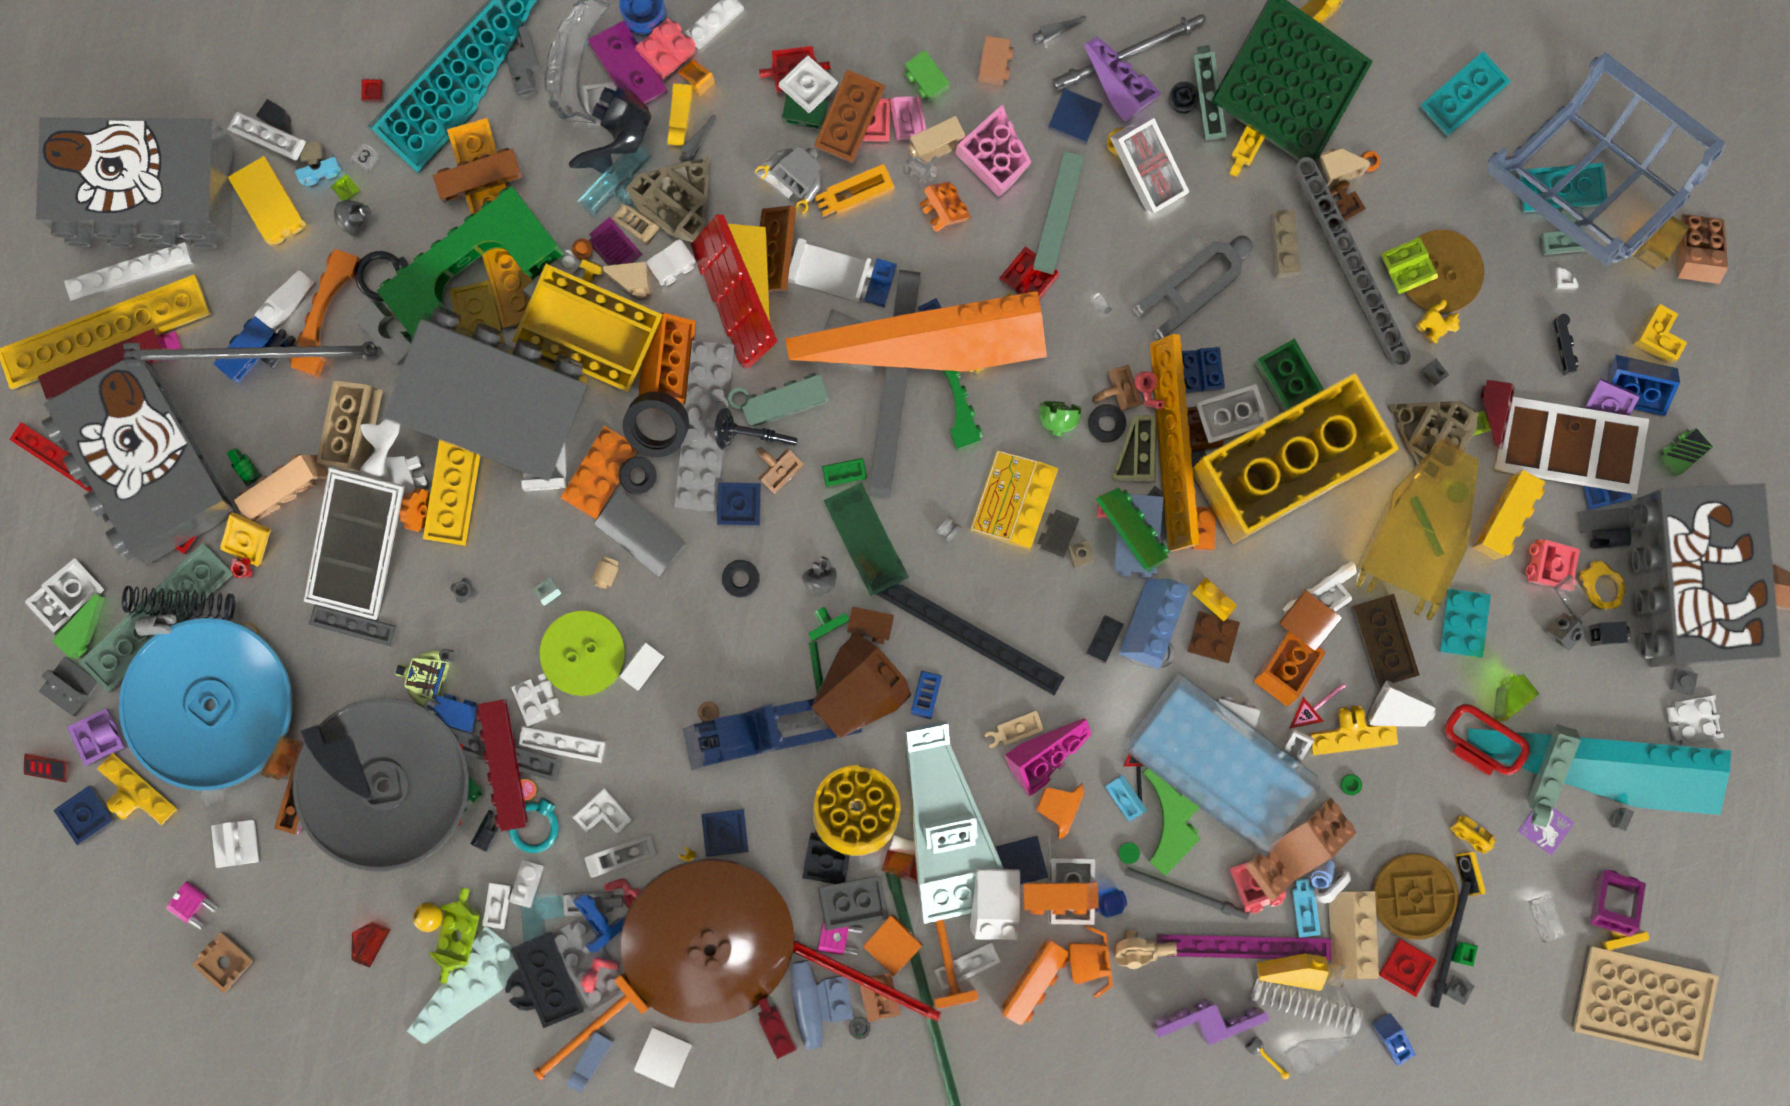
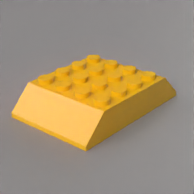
M545 264L512 342L517 343L518 338L532 342L542 347L541 355L555 361L559 354L575 359L583 364L582 373L629 393L663 315Z

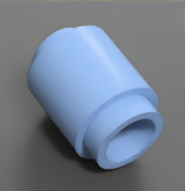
M1331 859L1312 870L1310 878L1316 888L1325 889L1332 883L1335 864Z

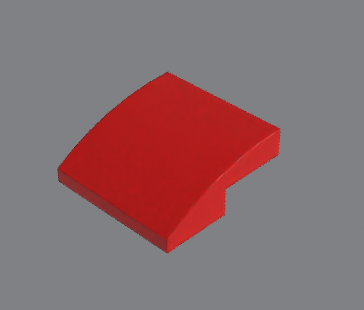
M1025 246L999 277V280L1017 295L1038 291L1040 300L1060 274L1057 270H1054L1053 274L1034 270L1033 266L1037 254Z

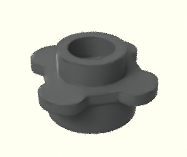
M462 578L460 582L453 583L450 587L451 591L456 595V601L459 603H463L468 597H474L476 593L475 589L470 586L468 578Z

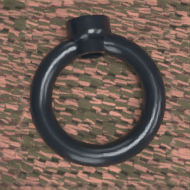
M374 251L368 253L359 261L355 270V281L361 293L367 298L384 301L379 293L370 290L365 284L363 275L366 266L377 259H384L392 263L396 272L401 267L409 265L404 256L398 258L386 251Z

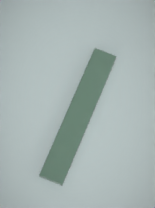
M1064 151L1033 266L1034 270L1050 274L1054 273L1085 156Z

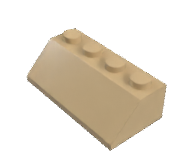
M333 380L316 463L361 472L360 468L369 458L371 443L362 434L360 425H376L383 390L370 385Z
M1341 891L1332 902L1328 903L1329 937L1331 939V978L1379 979L1375 891Z

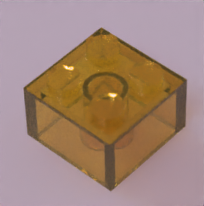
M1672 216L1637 250L1634 257L1656 270L1669 260L1689 229V226Z

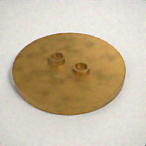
M1433 230L1420 235L1419 237L1428 252L1438 278L1408 290L1405 294L1416 306L1425 311L1439 304L1442 299H1445L1447 304L1444 309L1439 311L1440 314L1452 313L1464 308L1477 296L1484 280V263L1477 247L1465 236L1450 230Z
M1419 853L1403 854L1391 859L1380 869L1372 887V891H1375L1376 916L1379 921L1393 934L1411 940L1428 939L1445 930L1454 918L1459 898L1458 886L1451 871L1436 858Z

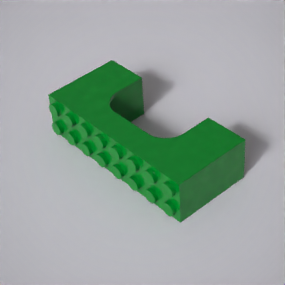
M512 186L510 188L506 187L498 193L496 199L484 203L479 212L467 216L461 226H456L449 230L448 236L442 240L435 241L430 246L431 249L426 253L418 254L413 259V263L409 266L401 267L397 271L396 276L383 281L380 284V288L376 291L410 336L414 338L424 313L433 315L436 306L448 309L443 296L447 283L487 251L492 249L507 250L523 272L531 279L543 271L545 264H553L565 253L521 195Z

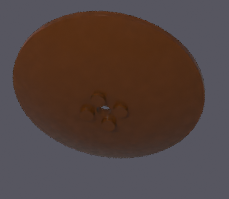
M693 860L664 871L650 881L636 896L622 926L620 941L621 958L625 973L633 989L647 1004L649 1003L656 1011L667 1017L688 1023L722 1022L752 1010L759 1005L758 1000L764 997L767 998L776 989L783 979L792 957L794 929L785 900L777 888L761 873L751 867L730 860ZM709 944L716 947L712 953L704 952V948Z

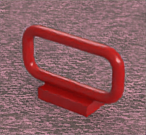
M1471 704L1458 706L1445 724L1447 738L1457 745L1452 754L1488 777L1494 769L1504 775L1517 773L1530 754L1529 743L1523 736ZM1468 712L1521 746V753L1512 766H1504L1454 733L1453 727L1463 713Z

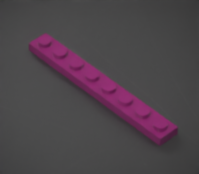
M1157 934V943L1176 941L1177 956L1167 957L1278 959L1300 954L1323 956L1330 960V938Z

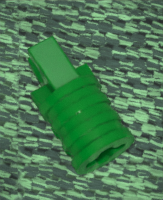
M233 448L227 453L233 463L231 464L232 468L240 476L245 486L253 484L262 476L257 468L254 467L250 458L246 454H242L238 448Z

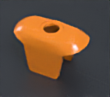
M1083 783L1073 792L1045 788L1036 811L1057 824L1058 840L1064 838L1069 832L1085 793Z

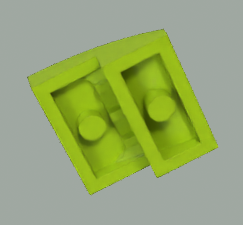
M1420 237L1380 253L1398 295L1438 278Z

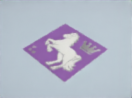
M1555 808L1551 811L1546 827L1532 824L1531 813L1518 831L1551 856L1574 824L1572 820Z

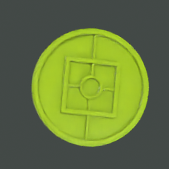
M574 611L559 617L548 627L540 645V663L548 680L561 691L576 696H589L607 689L618 678L625 662V644L621 633L609 619L591 611Z

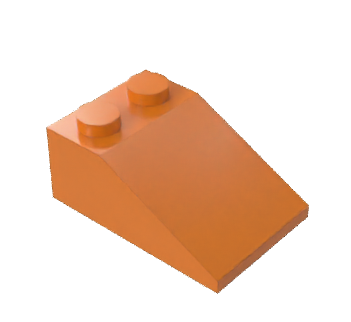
M1288 631L1264 663L1253 682L1288 707L1299 698L1326 652L1319 646L1316 650H1313Z

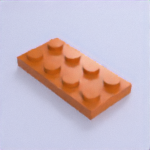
M604 426L560 498L597 520L620 484L618 474L622 463L628 458L637 456L639 452L628 443L626 438Z

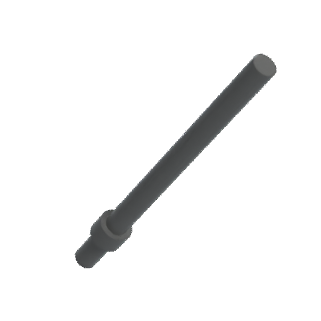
M1127 867L1126 876L1221 910V913L1228 916L1232 914L1245 920L1248 919L1249 911L1245 912V910L1235 907L1233 903L1225 901V903Z

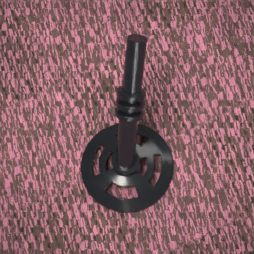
M728 408L720 409L717 414L715 439L721 450H728L736 434L759 437L760 440L776 441L793 446L797 444L796 437L779 434L775 430L737 425L734 423L733 415Z

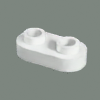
M1344 867L1334 869L1332 883L1325 889L1315 888L1314 894L1320 903L1332 902L1351 881L1350 873Z

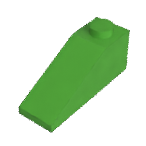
M95 593L52 640L69 658H81L88 652L89 649L87 647L92 643L105 600L103 595Z

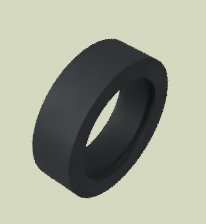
M647 392L636 397L629 405L623 419V432L628 443L638 452L651 457H665L676 452L683 444L689 429V417L684 406L676 398L662 392ZM645 409H660L673 419L676 428L675 434L666 440L650 439L639 430L636 420L637 415Z

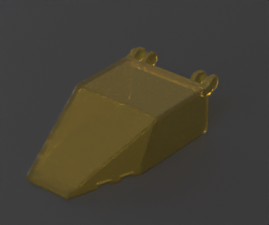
M1439 441L1407 477L1393 489L1358 562L1357 568L1360 571L1355 587L1360 588L1366 574H1371L1373 578L1368 585L1367 592L1372 593L1378 578L1421 597L1414 614L1419 615L1422 612L1426 600L1432 602L1426 619L1431 620L1434 617L1468 548L1479 465L1478 458Z

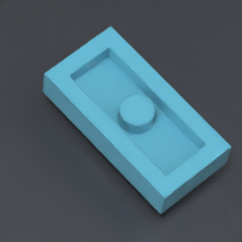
M1123 775L1105 786L1129 822L1147 811Z

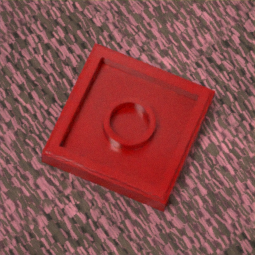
M1398 937L1379 971V976L1412 996L1417 997L1437 960Z

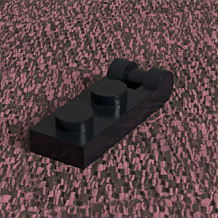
M1567 314L1559 315L1552 322L1563 376L1575 373L1579 365L1577 356L1573 354L1574 340L1572 335H1569L1567 325L1570 323V317Z

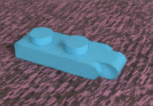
M1308 877L1298 878L1295 880V888H1292L1298 937L1321 935L1314 885H1309Z

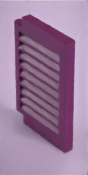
M610 217L589 234L591 236L589 241L593 249L608 266L634 263L643 255Z

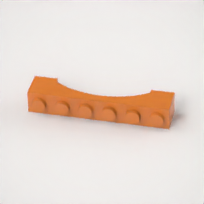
M335 248L333 253L328 255L326 272L321 274L319 279L320 288L318 293L315 292L312 298L313 307L311 312L306 314L304 331H301L297 338L298 347L320 346V332L325 312L339 289L350 279L355 280V270L361 260L358 256ZM293 357L290 358V367L296 371L319 378L326 358Z

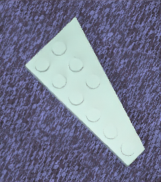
M485 926L473 942L468 965L451 971L447 984L442 983L407 1032L425 1044L505 988L511 973L518 969L511 952V948L514 946L492 929Z

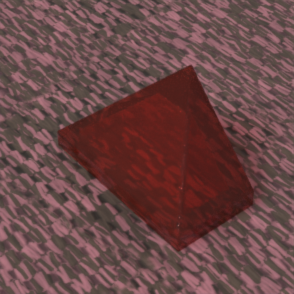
M371 922L352 932L351 960L370 968L391 929Z

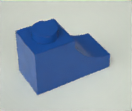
M1391 1013L1372 1024L1397 1066L1416 1055L1404 1029Z

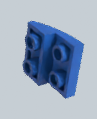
M1220 347L1182 351L1184 383L1186 385L1185 394L1225 389Z

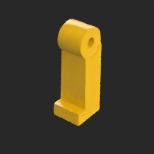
M673 83L668 145H685L694 92L692 85Z

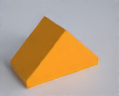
M694 59L678 72L688 85H692L693 90L699 97L715 83L713 74Z

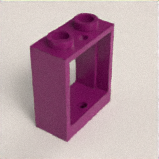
M1604 870L1596 880L1590 923L1631 937L1640 928L1646 883L1639 881L1635 877L1620 875L1613 870ZM1608 885L1634 893L1631 918L1604 909Z

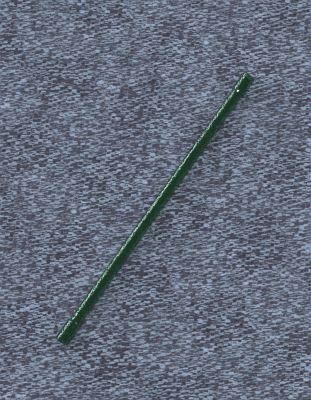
M898 869L886 872V878L894 899L899 921L914 935ZM918 950L910 961L920 998L923 1003L934 1007ZM926 1017L950 1106H961L939 1023L932 1018L928 1019Z

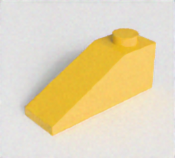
M1311 954L1258 962L1256 965L1258 979L1261 981L1319 991L1322 990L1329 973L1326 957Z

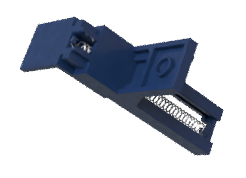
M815 698L774 707L772 704H767L749 712L716 718L683 728L691 770L838 737L830 728L783 738L779 724L777 725L776 723L778 717L813 710L811 705ZM802 718L805 721V726L807 727L806 719L808 718ZM790 721V723H789V725H790V730H792V728H791V722L793 723L794 729H796L794 722H793V721ZM860 728V729H858V730H856V731H854V732H852V733H850V734H848V735H846V736L861 733V732H862V728Z

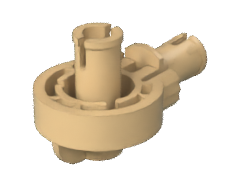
M1135 930L1126 931L1124 933L1125 939L1118 942L1114 947L1115 960L1118 965L1130 969L1140 968L1141 965H1146L1150 961H1156L1161 956H1177L1176 941L1168 943H1156L1154 940L1146 941L1145 939L1138 938V932Z

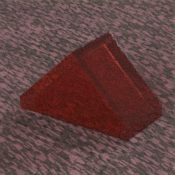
M888 850L881 871L918 885L916 856Z

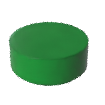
M1345 775L1340 781V789L1346 795H1357L1362 789V781L1357 775Z
M1127 842L1120 846L1118 856L1122 862L1133 864L1139 859L1140 850L1134 843Z

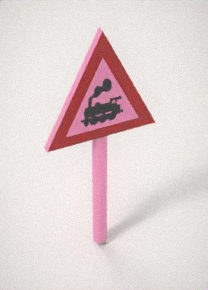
M1341 684L1314 707L1303 697L1289 729L1324 722L1316 710L1345 688L1346 684Z

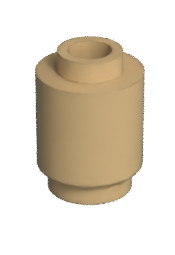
M603 556L598 561L591 579L595 581L594 585L602 589H606L607 586L611 587L619 569L617 567L619 562Z

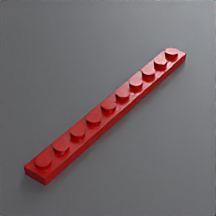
M20 422L10 437V441L88 492L93 490L91 486L85 487L80 479L75 480L68 470L63 457L69 455V452L25 423ZM198 537L191 538L185 544L175 549L183 554H187Z

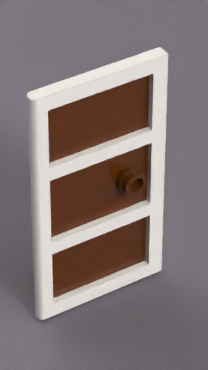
M1513 397L1503 449H1498L1494 468L1495 471L1512 474L1525 470L1537 478L1637 494L1649 419Z

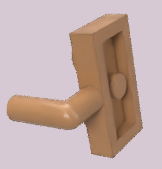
M1129 365L1109 370L1108 374L1113 387L1103 389L1092 396V400L1098 403L1109 396L1116 395L1121 411L1142 405Z
M759 447L756 449V454L770 466L758 479L773 494L803 466V463L788 448L776 460L763 448Z

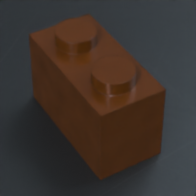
M852 606L847 633H851V636L854 633H858L862 637L872 638L871 642L884 644L885 641L890 639L894 615Z

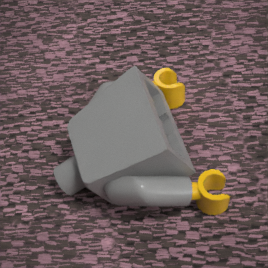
M797 147L795 150L790 148L779 150L765 162V166H759L755 170V174L758 170L765 172V175L760 178V180H764L767 177L768 171L772 169L770 173L800 199L804 197L802 201L794 204L796 209L800 203L803 204L804 209L801 213H805L808 210L807 203L812 201L820 189L819 170L821 165L815 160L817 152L813 148H807L806 151L801 147Z

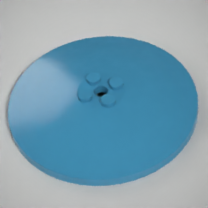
M212 618L193 619L170 626L171 634H158L146 642L127 668L119 696V717L124 737L138 761L153 775L169 784L189 790L201 791L217 790L237 785L263 769L273 759L285 740L293 709V695L288 673L282 660L271 645L257 633L242 625ZM208 699H213L216 703L212 711L206 709L205 703Z

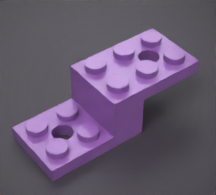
M1203 999L1196 1002V1007L1187 1009L1185 1007L1175 1011V1016L1170 1018L1163 1016L1156 1019V1024L1151 1026L1154 1033L1158 1037H1162L1197 1022L1204 1041L1211 1045L1270 1019L1266 1011L1261 1008L1252 1007L1244 1011L1245 1015L1237 1017V1015L1230 1016L1225 1019L1226 1023H1224L1217 1005L1212 1001Z

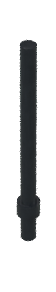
M1463 881L1440 971L1433 985L1435 990L1430 1006L1439 1008L1442 994L1447 988L1446 979L1471 882Z

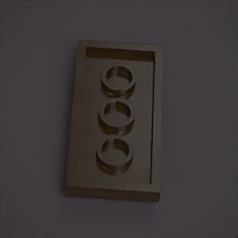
M1391 594L1352 606L1377 687H1382L1386 680L1396 683L1419 676L1420 674L1395 595Z

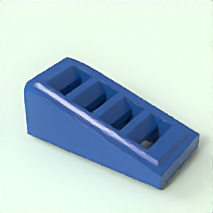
M921 671L911 708V715L932 719L942 675ZM924 679H925V680H929V681L936 682V684H935V685H931V684L923 683V681H924ZM924 688V689L932 690V691H934V692H933V694H932V693H928V692L921 691V689ZM919 697L931 699V702L920 700ZM917 705L929 708V710L917 707Z

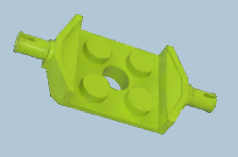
M461 887L457 902L440 907V909L445 910L438 944L436 952H429L432 959L441 966L442 970L438 980L440 983L447 984L450 971L468 965L479 920V913L467 902L470 890L468 888ZM460 931V932H461V938H460V940L458 941V939H457V934H458V932Z

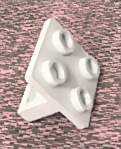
M254 820L211 826L216 868L259 862Z

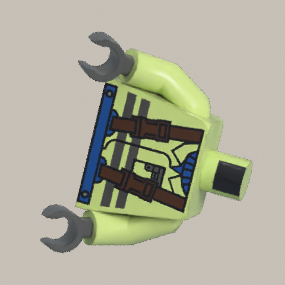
M433 649L420 653L417 658H412L410 666L399 663L396 669V676L406 678L404 687L408 689L409 696L419 706L433 714H436L433 710L434 706L441 705V703L435 700L437 696H441L450 662H453L448 657L450 652H454L451 649Z

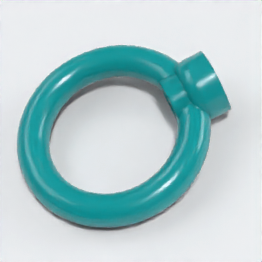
M541 797L538 802H527L525 805L527 811L536 810L548 818L550 822L548 837L543 842L532 845L521 840L517 829L508 830L514 845L528 853H539L547 850L555 842L559 832L558 819L553 812L556 805L548 799Z

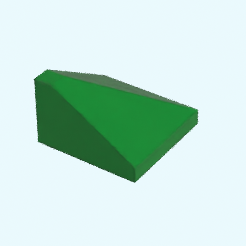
M1460 941L1453 952L1451 961L1473 967L1478 946Z

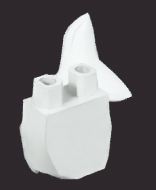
M385 419L379 425H360L364 437L375 447V452L360 468L362 475L405 485L403 497L408 491L413 492L415 488L423 489L429 485L425 474L414 477L412 470L422 467L419 456L386 457L389 448L399 433L400 424ZM367 487L372 495L377 496L373 498L374 501L384 503L392 500L393 493Z

